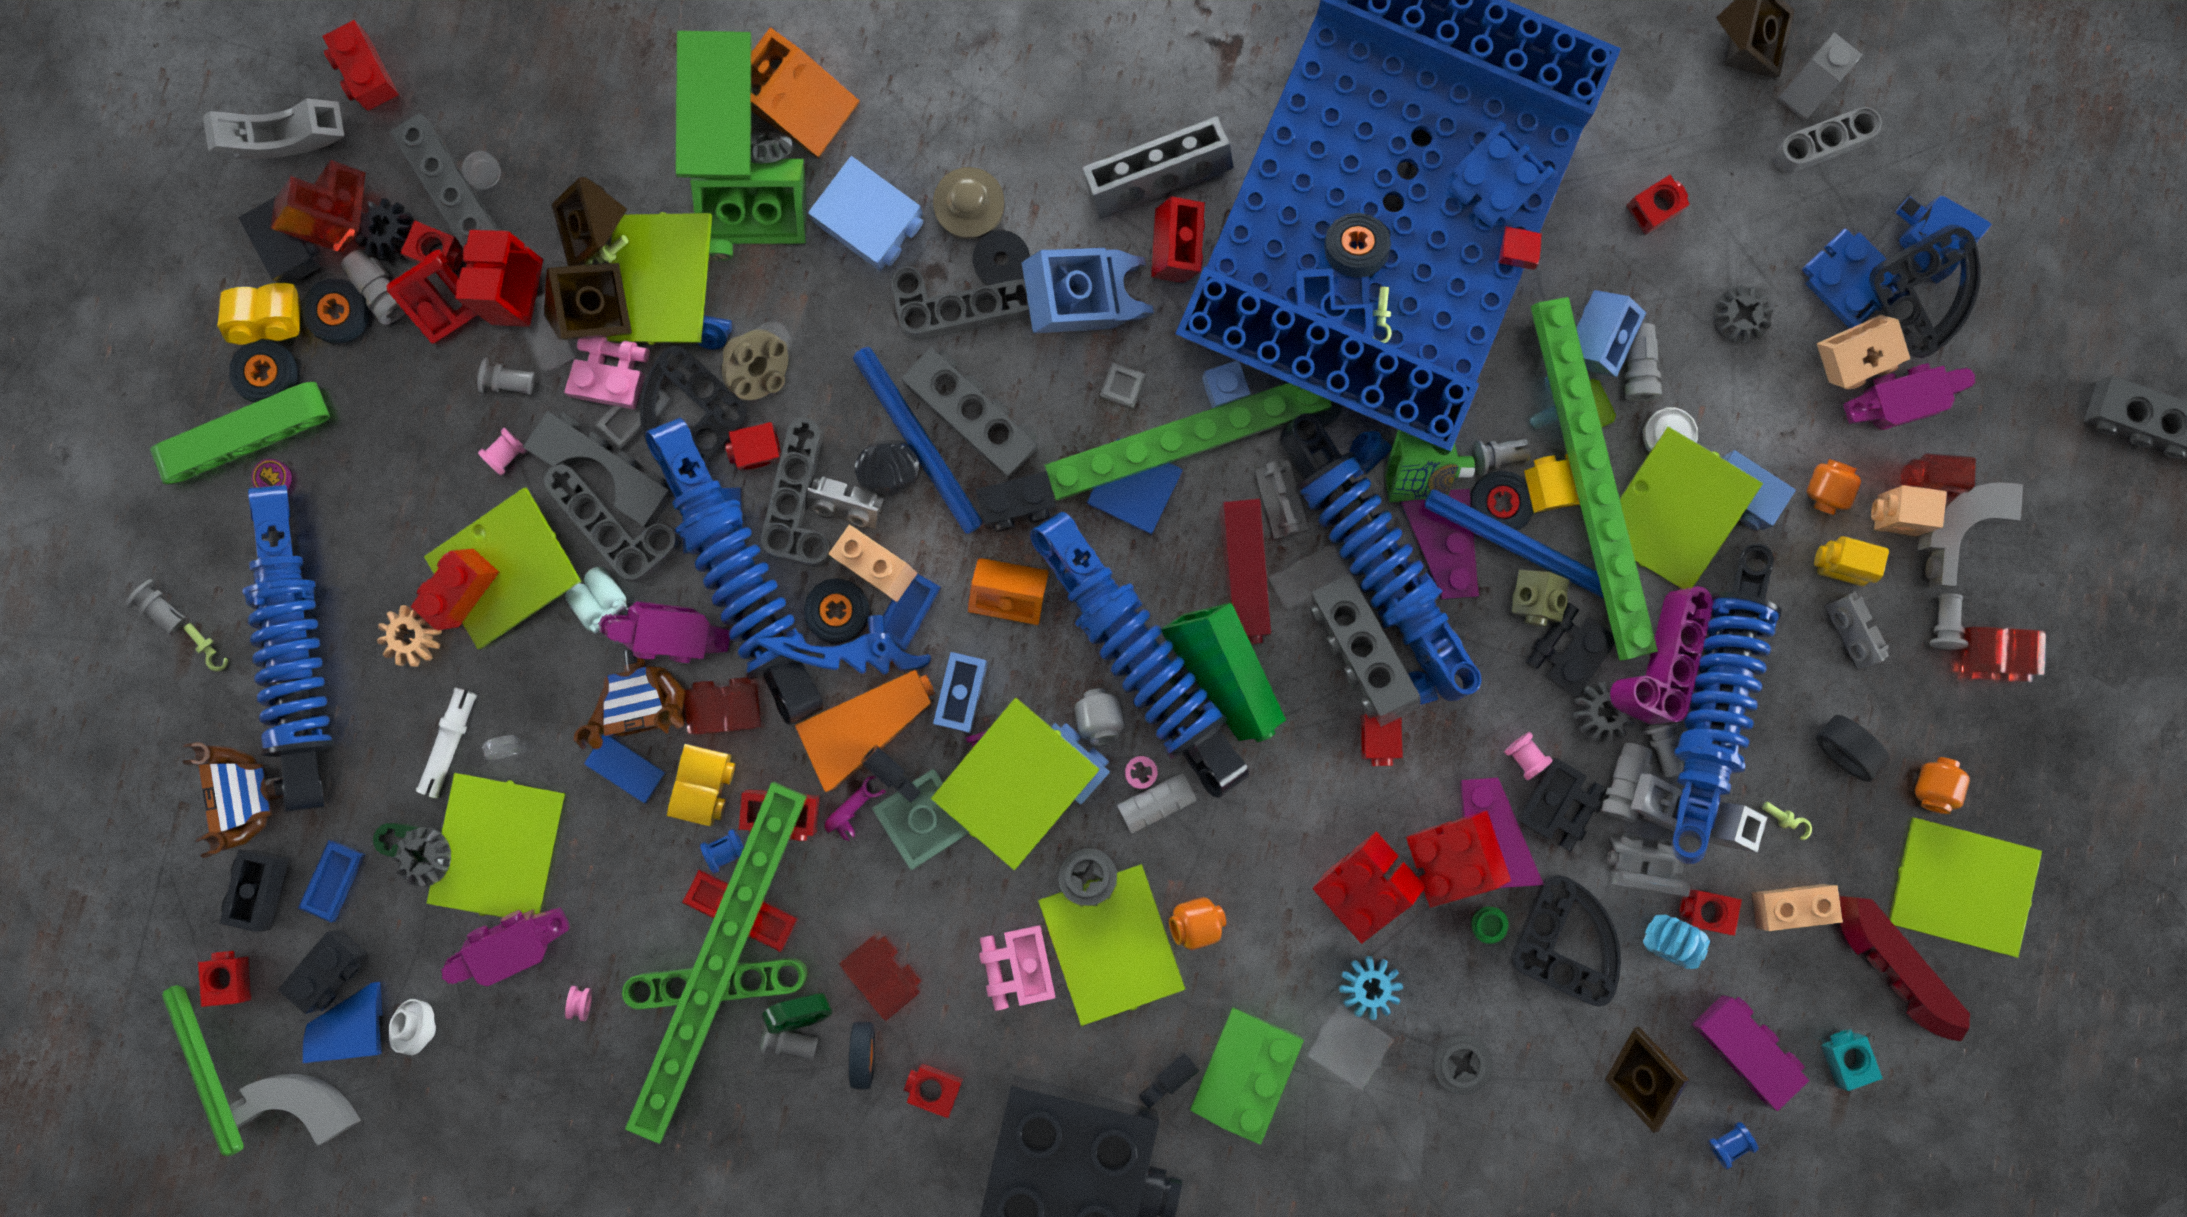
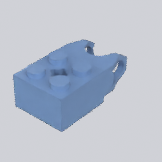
M1085 248L1040 250L1024 260L1022 268L1033 333L1114 329L1127 321L1144 319L1154 314L1152 305L1134 300L1128 295L1124 287L1125 274L1138 271L1140 267L1146 266L1145 258L1134 256L1118 249Z

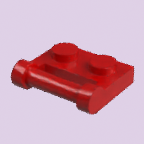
M439 249L428 254L421 263L386 285L387 292L432 344L477 316L476 313L463 304L454 311L428 280V276L436 273L456 297L458 277L446 263L448 259Z

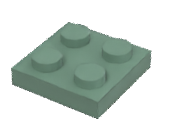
M935 769L930 770L912 782L921 791L912 803L899 792H896L872 808L910 870L915 869L969 834L967 829L931 799L943 784Z

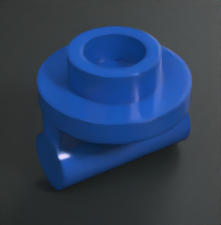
M704 315L701 343L697 344L711 350L722 348L727 341L728 334L731 333L732 320Z
M1377 431L1359 434L1353 440L1350 452H1355V458L1365 474H1368L1392 450L1391 445Z
M1421 671L1408 673L1420 695V705L1438 700L1434 682H1432L1428 674Z

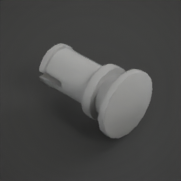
M484 357L477 373V389L479 393H483L486 386L491 387V390L494 392L504 389L531 395L534 387L535 372L504 368L502 363H496L495 366L489 365V358Z
M1522 438L1499 444L1495 441H1490L1486 443V446L1481 440L1474 441L1472 456L1477 473L1482 476L1487 474L1488 467L1491 470L1499 469L1500 465L1529 461L1531 456L1530 448L1523 449V447L1529 445L1527 439Z
M149 579L133 590L126 600L125 606L131 608L136 605L139 607L138 612L141 615L147 614L166 630V633L171 635L183 625L186 617L162 598V592L152 590L155 582Z
M1953 593L1940 594L1938 596V625L1934 627V633L1938 635V638L1932 639L1930 646L1941 650L1967 648L1968 642L1961 639V636L1965 634V628L1961 626L1963 596Z
M1679 722L1650 724L1642 729L1643 734L1652 735V739L1649 741L1650 746L1656 749L1663 777H1672L1683 772L1682 761L1674 756L1675 748L1678 747L1677 741L1680 738L1678 733H1674L1673 728L1678 726Z
M765 1025L760 1040V1055H764L767 1048L774 1050L776 1055L783 1052L812 1061L818 1037L793 1031L771 1034Z

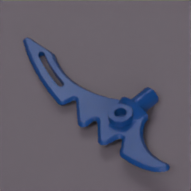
M882 615L868 617L869 634H864L852 642L839 646H813L791 637L757 639V644L787 658L831 670H837L840 659H842L861 674L866 672V662H869L879 672L886 675L889 672L890 661H893L901 672L921 669L931 661L929 654L915 656L905 653L898 648L890 636L891 633H884ZM784 643L786 645L803 651L823 655V658L808 656L802 653L795 652L793 650L783 647L782 644Z

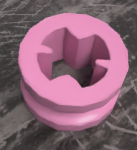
M1144 756L1131 759L1125 768L1127 782L1137 789L1148 788L1156 781L1158 775L1155 763L1150 758ZM1137 762H1142L1144 767L1150 766L1152 775H1147L1149 780L1145 783H1141L1139 778L1132 779L1130 771L1131 769L1136 770L1133 765Z
M571 986L565 1007L566 1019L571 1020L574 1016H577L580 1021L585 1022L587 1020L592 1002L591 988L579 991L578 986Z

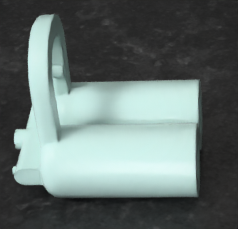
M597 566L590 569L585 575V584H577L566 592L565 599L584 627L595 634L599 633L598 623L602 616L606 614H619L620 612L623 615L628 613L626 596L604 567Z

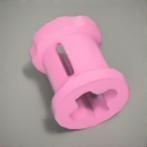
M505 427L500 431L501 436L486 450L481 449L478 452L482 459L501 476L505 473L504 468L519 453L525 454L528 451L523 448V444Z
M1527 732L1504 750V753L1507 756L1512 755L1525 772L1523 776L1526 780L1533 778L1553 761L1550 756L1545 757L1532 741L1533 735L1531 732Z

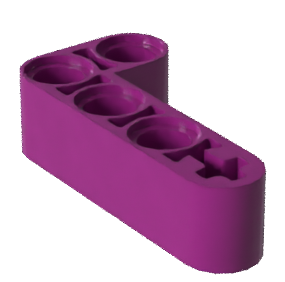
M1697 586L1671 591L1666 595L1655 634L1658 651L1651 653L1646 675L1619 679L1611 687V702L1619 711L1652 725L1679 722L1687 716L1700 664L1699 661L1702 656L1704 640L1706 639L1708 622L1712 613L1713 600L1707 589Z

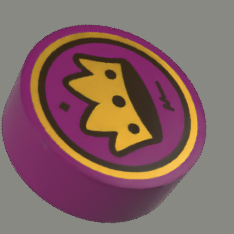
M265 459L254 467L251 479L255 488L287 485L288 490L292 482V474L286 464L275 459Z

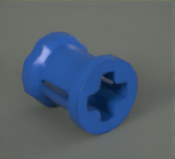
M732 829L728 831V835L710 844L706 842L701 843L700 849L708 867L715 874L719 872V867L740 858L744 846L736 830Z
M1742 1122L1734 1124L1735 1129L1717 1140L1712 1138L1708 1141L1713 1154L1726 1170L1732 1167L1733 1161L1747 1152L1755 1153L1759 1150L1755 1139Z

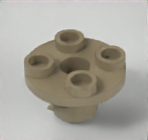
M975 167L958 168L945 175L938 183L933 196L934 213L942 228L954 238H980L993 231L1002 221L1005 209L1004 193L998 181L987 171Z
M753 330L742 336L732 338L723 349L722 378L727 389L734 395L744 400H756L769 393H776L784 386V375L788 366V351L785 341L767 330Z

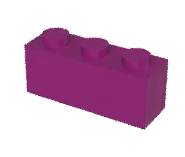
M1722 995L1691 1025L1768 1108L1779 1111L1809 1082V1079L1801 1072L1805 1067L1791 1052L1784 1054L1776 1045L1779 1038L1771 1029L1764 1024L1759 1027L1750 1017L1754 1012L1740 997L1733 999V997Z

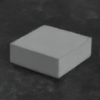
M1112 362L1101 390L1100 398L1134 409L1146 374Z

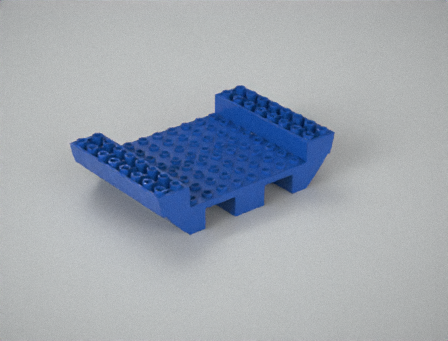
M1320 0L1308 35L1207 267L1204 266L1175 334L1451 452L1478 389L1479 383H1477L1479 374L1524 271V268L1498 263L1505 227L1540 233L1582 131L1594 115L1621 48L1507 0ZM1502 121L1507 125L1505 129L1522 145L1526 143L1530 146L1529 152L1547 168L1551 166L1555 172L1505 224L1498 220L1490 228L1472 212V209L1479 202L1475 197L1465 205L1448 187L1455 180L1451 176L1452 171ZM1416 130L1426 131L1431 139L1430 144L1424 147L1415 145L1411 139V133ZM1403 162L1411 163L1416 168V177L1409 180L1403 179L1397 172V166ZM1388 195H1395L1401 199L1403 207L1398 212H1389L1383 205V199ZM1362 213L1371 215L1381 221L1389 231L1391 249L1388 260L1378 272L1369 278L1372 312L1373 310H1378L1380 287H1389L1387 311L1391 312V317H1386V323L1390 326L1392 334L1386 343L1378 341L1386 337V330L1382 326H1376L1377 316H1373V331L1376 338L1374 339L1296 305L1293 272L1296 270L1332 268L1326 259L1324 240L1327 230L1333 222L1346 214ZM1356 241L1351 242V247L1356 249L1359 246V249H1363L1364 243L1359 241L1358 245H1356Z

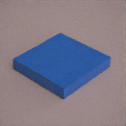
M1168 463L1093 489L1087 505L1152 535L1183 469Z

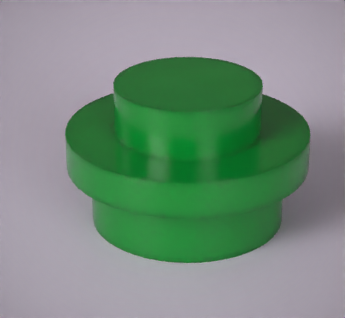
M1483 907L1473 915L1471 929L1478 940L1489 944L1496 943L1507 934L1508 919L1496 907Z

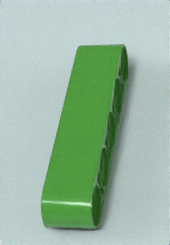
M306 382L155 444L150 448V452L163 484H175L327 421L330 415L317 383Z
M797 958L737 963L721 1001L793 993L805 985L808 979L807 967ZM786 965L792 966L798 971V981L793 986L787 985L781 980V970ZM693 968L643 973L631 977L623 986V999L633 1009L677 1006L681 997L673 994L671 982L675 977H680L687 983ZM747 970H755L761 975L762 981L758 989H750L746 986L744 975ZM638 981H643L650 987V996L647 1001H641L635 996L634 987Z

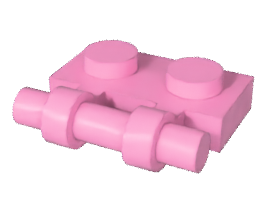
M606 337L578 339L577 348L579 351L589 352L588 361L574 359L564 393L570 398L636 410L645 375L641 371L633 369L636 361L644 363L648 361L650 356L649 349L638 347L635 342L623 341L621 344L609 342ZM606 356L619 358L618 366L604 365Z
M1041 925L1004 932L1007 947L996 948L994 935L979 938L982 952L979 953L980 962L985 964L989 985H986L988 997H992L994 1011L1009 1008L1006 994L1011 992H1017L1019 1006L1056 998ZM1010 959L1014 980L1003 981L1000 960Z

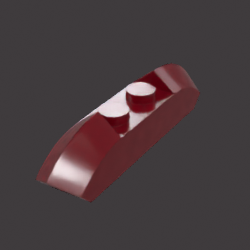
M1839 896L1843 921L1840 925L1853 951L1857 955L1865 951L1870 953L1867 959L1872 966L1880 973L1886 972L1894 981L1891 984L1892 989L1901 999L1906 1002L1910 1000L1906 1013L1917 1024L1940 1037L1962 1041L1970 1027V1013L1872 899Z

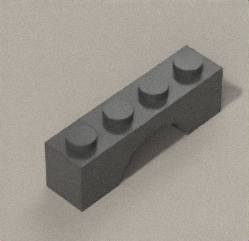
M547 411L523 445V448L552 467L561 464L571 466L580 462H594L605 466L615 484L613 507L645 528L655 524L674 496L672 492L666 489L668 486L667 480L653 471H650L648 476L636 469L639 462L623 451L618 456L614 455L606 449L609 442L591 431L588 436H585L576 430L579 423L565 413L560 412L558 417Z

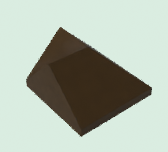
M1734 0L1716 17L1717 21L1731 38L1725 66L1773 78L1780 77L1795 10L1784 0Z
M579 177L551 204L568 266L585 264L603 248L627 211V208L607 194L602 186L586 177Z
M619 263L547 268L544 316L559 340L630 335L632 333Z
M1640 1027L1633 1029L1605 1078L1608 1084L1653 1133L1659 1132L1689 1082V1079Z

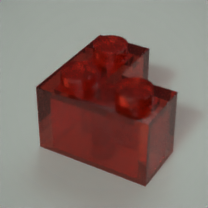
M330 160L314 184L290 176L275 198L271 229L342 253L359 231L366 172Z

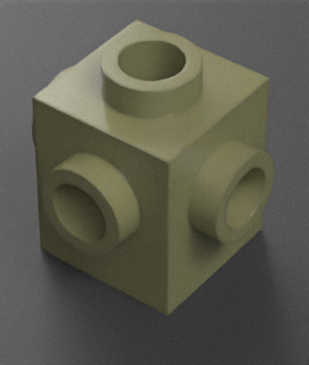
M1519 570L1516 589L1512 597L1513 605L1511 612L1525 617L1524 623L1534 626L1546 627L1547 621L1562 622L1564 610L1568 603L1567 592L1570 579L1551 572Z

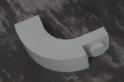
M306 98L287 110L262 115L209 111L203 115L208 151L234 153L235 159H271L307 153L333 144L345 136L339 102Z
M2003 482L1983 484L1960 492L1946 500L1943 528L1920 535L1917 551L1932 552L1931 557L1927 560L1925 569L1926 577L1929 578V588L1947 589L1956 586L1960 543L1964 534L1972 525L1977 522L2007 525L2020 521L2023 484Z
M1641 773L1631 809L1643 814V819L1675 832L1676 816L1683 790L1654 775ZM1720 802L1714 829H1711L1708 843L1758 852L1768 817L1745 805Z
M280 1074L251 1083L239 1089L244 1098L229 1105L237 1129L267 1110L279 1109L288 1111L304 1123L317 1146L330 1141L361 1121L350 1102L340 1091L319 1078L303 1074Z

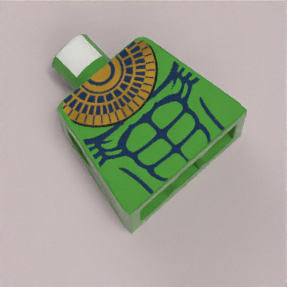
M1398 430L1384 471L1389 502L1426 499L1432 489L1448 495L1454 478L1473 477L1475 471L1473 456H1458L1455 443L1450 452Z

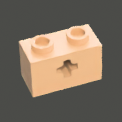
M1879 315L1817 343L1829 383L1845 389L1858 388L1866 383L1867 378L1876 374L1884 375L1894 372L1899 368V364L1910 360L1899 320L1885 315Z
M1902 485L1879 494L1878 498L1874 500L1871 509V518L1875 520L1874 530L1919 536L1943 528L1947 491Z
M850 524L829 552V555L837 562L895 602H898L917 575V572L910 565Z
M1819 884L1751 892L1756 929L1775 931L1843 923L1837 885Z

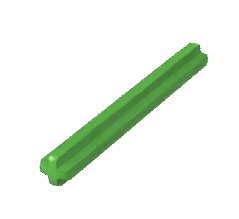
M179 985L172 986L163 992V1000L220 1153L223 1156H232L243 1150L244 1144L185 988Z

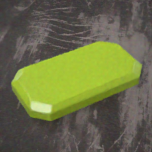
M1592 378L1590 379V384L1602 428L1614 422L1616 413L1600 381Z

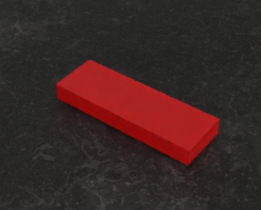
M700 869L682 903L714 919L729 883ZM763 901L749 937L782 952L798 918Z

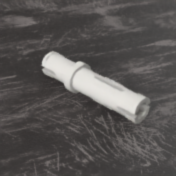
M457 687L453 690L454 693L444 718L441 717L439 722L440 728L420 783L416 788V792L425 795L430 780L433 778L434 783L429 793V797L438 799L440 796L439 793L461 735L466 732L468 727L466 722L474 701L478 696L468 691L463 706L460 708L459 704L464 689Z

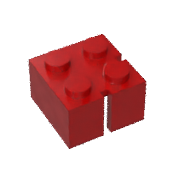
M469 230L468 240L463 249V261L467 265L466 268L462 267L460 277L456 282L455 299L491 325L530 327L544 259L529 247H524L525 244L510 231Z
M1487 810L1456 819L1452 822L1449 821L1432 826L1406 837L1416 869L1422 867L1425 873L1420 875L1419 878L1426 886L1424 893L1430 908L1492 891L1511 881Z
M1377 831L1354 848L1350 854L1348 853L1329 868L1312 888L1361 944L1411 907L1426 888L1405 862L1396 868L1388 880L1383 877L1398 858V855Z

